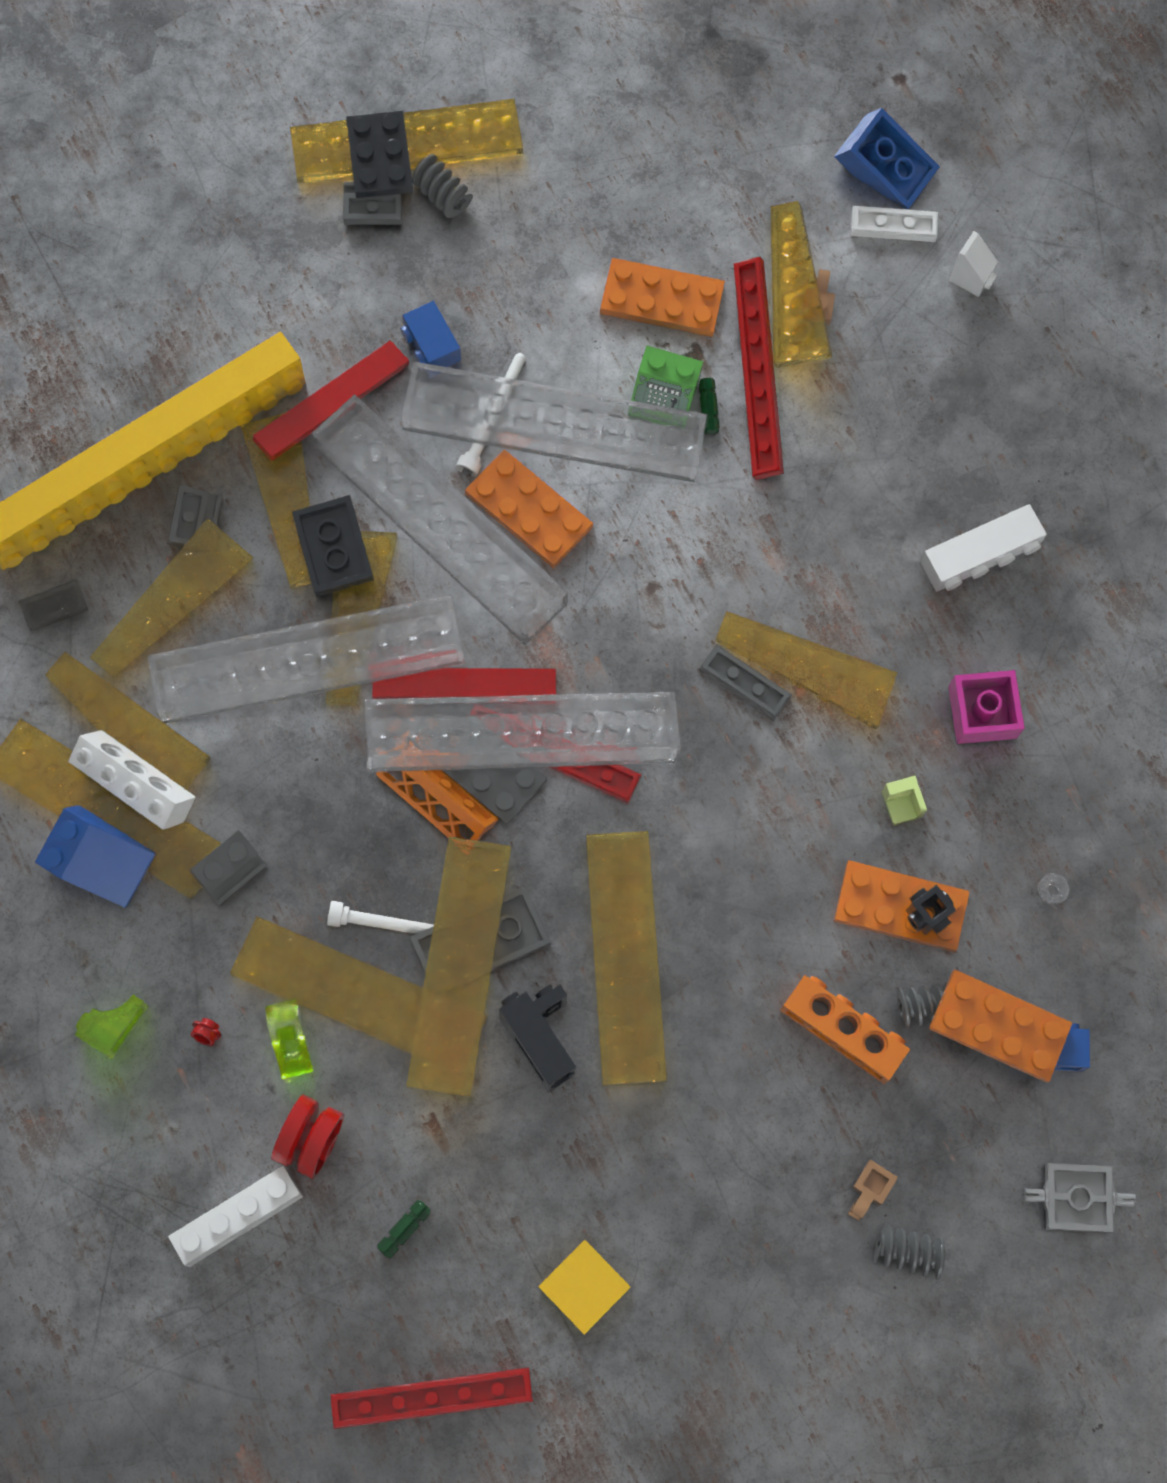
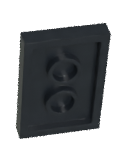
M403 111L346 116L356 199L413 193Z
M350 495L292 511L316 597L374 581Z

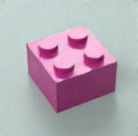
M1015 670L955 675L948 690L957 744L1010 740L1019 737L1025 727Z

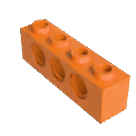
M804 975L780 1011L881 1083L886 1084L910 1051V1048L905 1046L906 1041L897 1033L890 1031L888 1034L878 1027L880 1023L873 1016L867 1013H863V1015L852 1008L853 1003L840 994L837 996L831 994L826 990L827 985L817 977L811 976L809 978ZM813 1002H823L828 1008V1014L825 1016L815 1014L812 1009ZM839 1021H850L854 1026L853 1034L847 1035L842 1033L839 1029ZM873 1038L877 1040L880 1044V1052H869L865 1046L866 1039Z

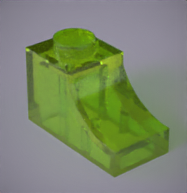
M133 994L123 1005L113 1010L98 1011L92 1008L90 1013L85 1012L77 1022L75 1036L112 1060L148 1008V1005Z
M297 999L265 1006L267 1027L282 1079L313 1072V1064Z

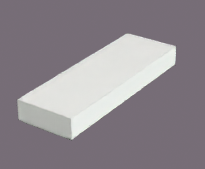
M867 206L852 207L851 236L936 242L938 212Z

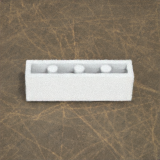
M1028 504L924 551L920 563L936 592L944 588L950 591L963 583L962 580L972 576L973 579L985 575L990 567L997 564L999 567H1003L1014 561L1015 556L1021 553L1030 555L1041 548V543L1047 533L1031 505Z
M282 1166L168 1237L183 1264L191 1267L303 1198V1195L287 1168Z

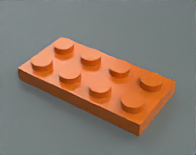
M612 258L600 314L713 337L725 281Z
M505 449L465 489L467 497L553 569L593 528L592 521Z
M848 860L833 922L955 953L958 948L970 891ZM935 885H938L941 891H945L950 896L956 911L948 918L952 923L938 934L932 930L927 935H924L921 930L916 931L907 919L909 914L906 912V909L912 903L909 898L922 888L929 891ZM925 909V910L927 911V913L930 915V917L932 918V917H933L932 912H931L930 910H928V909Z
M955 969L952 971L929 1030L1037 1079L1050 1082L1073 1022Z

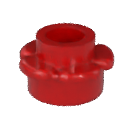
M202 1018L201 1022L194 1021L192 1023L194 1028L190 1035L194 1040L203 1045L213 1046L215 1041L219 1040L222 1036L218 1030L219 1025L211 1019Z

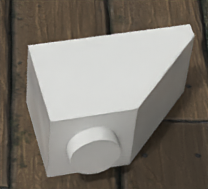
M973 231L958 255L949 279L950 282L977 297L980 296L984 288L990 290L998 276L994 273L998 261L979 233Z

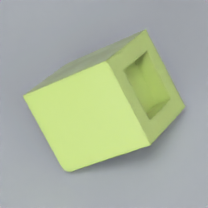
M916 776L887 783L881 791L893 825L922 818L927 811Z

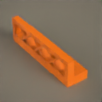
M409 740L393 747L375 774L466 854L473 850L482 835L493 828L499 820L495 814L414 747ZM392 763H395L401 769L402 780H396L387 772ZM412 784H419L424 789L426 799L420 800L414 795ZM435 804H442L447 808L449 819H441L437 815ZM458 824H465L474 832L469 841L460 835Z

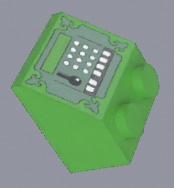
M646 346L628 412L685 428L701 377L703 361Z

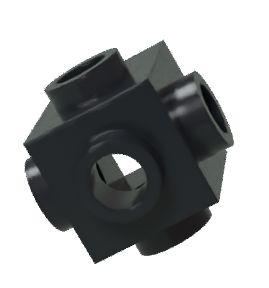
M935 885L929 891L922 888L909 898L912 903L906 909V912L909 914L907 919L916 931L921 930L924 935H927L934 930L938 934L952 923L948 918L956 911V908L950 896L945 891H941L938 885ZM925 909H928V910H930V911L932 912V914H933V917H932V918L930 917V915L927 913V911H926Z

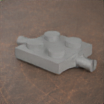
M1045 1164V1184L1043 1189L1024 1188L1023 1194H1026L1023 1197L1024 1202H1043L1046 1211V1230L1113 1232V1214L1116 1206L1134 1208L1136 1205V1201H1125L1136 1199L1134 1193H1116L1112 1180V1166Z

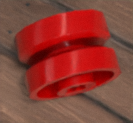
M303 1094L294 1104L281 1128L272 1151L271 1159L288 1167L299 1156L297 1171L314 1180L336 1144L345 1114L328 1107L317 1118L319 1102Z

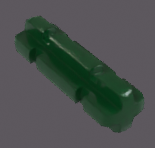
M711 377L702 378L699 381L703 432L705 434H716L720 428L715 380Z
M417 1200L410 1207L411 1212L409 1214L405 1213L388 1232L390 1236L388 1238L384 1237L378 1243V1250L387 1258H392L399 1250L397 1248L398 1245L401 1244L403 1246L420 1227L418 1223L421 1220L424 1222L431 1214L430 1208L422 1201Z

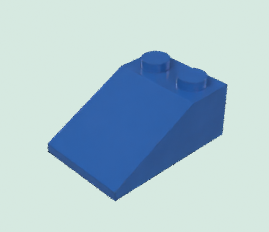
M883 108L866 114L834 156L855 178L904 209L910 208L940 168Z
M76 805L62 810L35 863L64 881L120 906L127 907L157 853L82 806Z

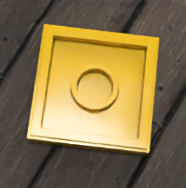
M586 1240L538 1286L584 1335L631 1288Z

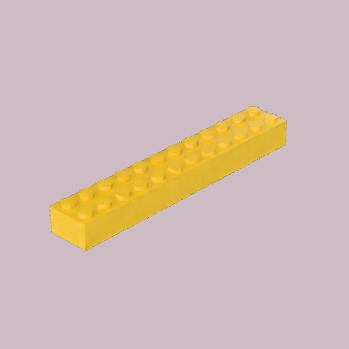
M281 331L1 501L0 568L2 571L19 565L23 558L32 552H39L45 549L49 542L58 536H65L71 533L76 525L84 520L95 518L102 509L110 504L121 502L134 489L147 486L152 481V478L160 473H167L173 470L178 462L186 457L197 455L204 446L212 441H220L233 428L246 425L252 420L254 415L263 410L272 409L280 399L299 392L303 385L306 384L301 358Z

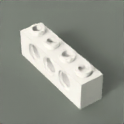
M102 730L80 735L68 761L162 830L184 823L196 798Z

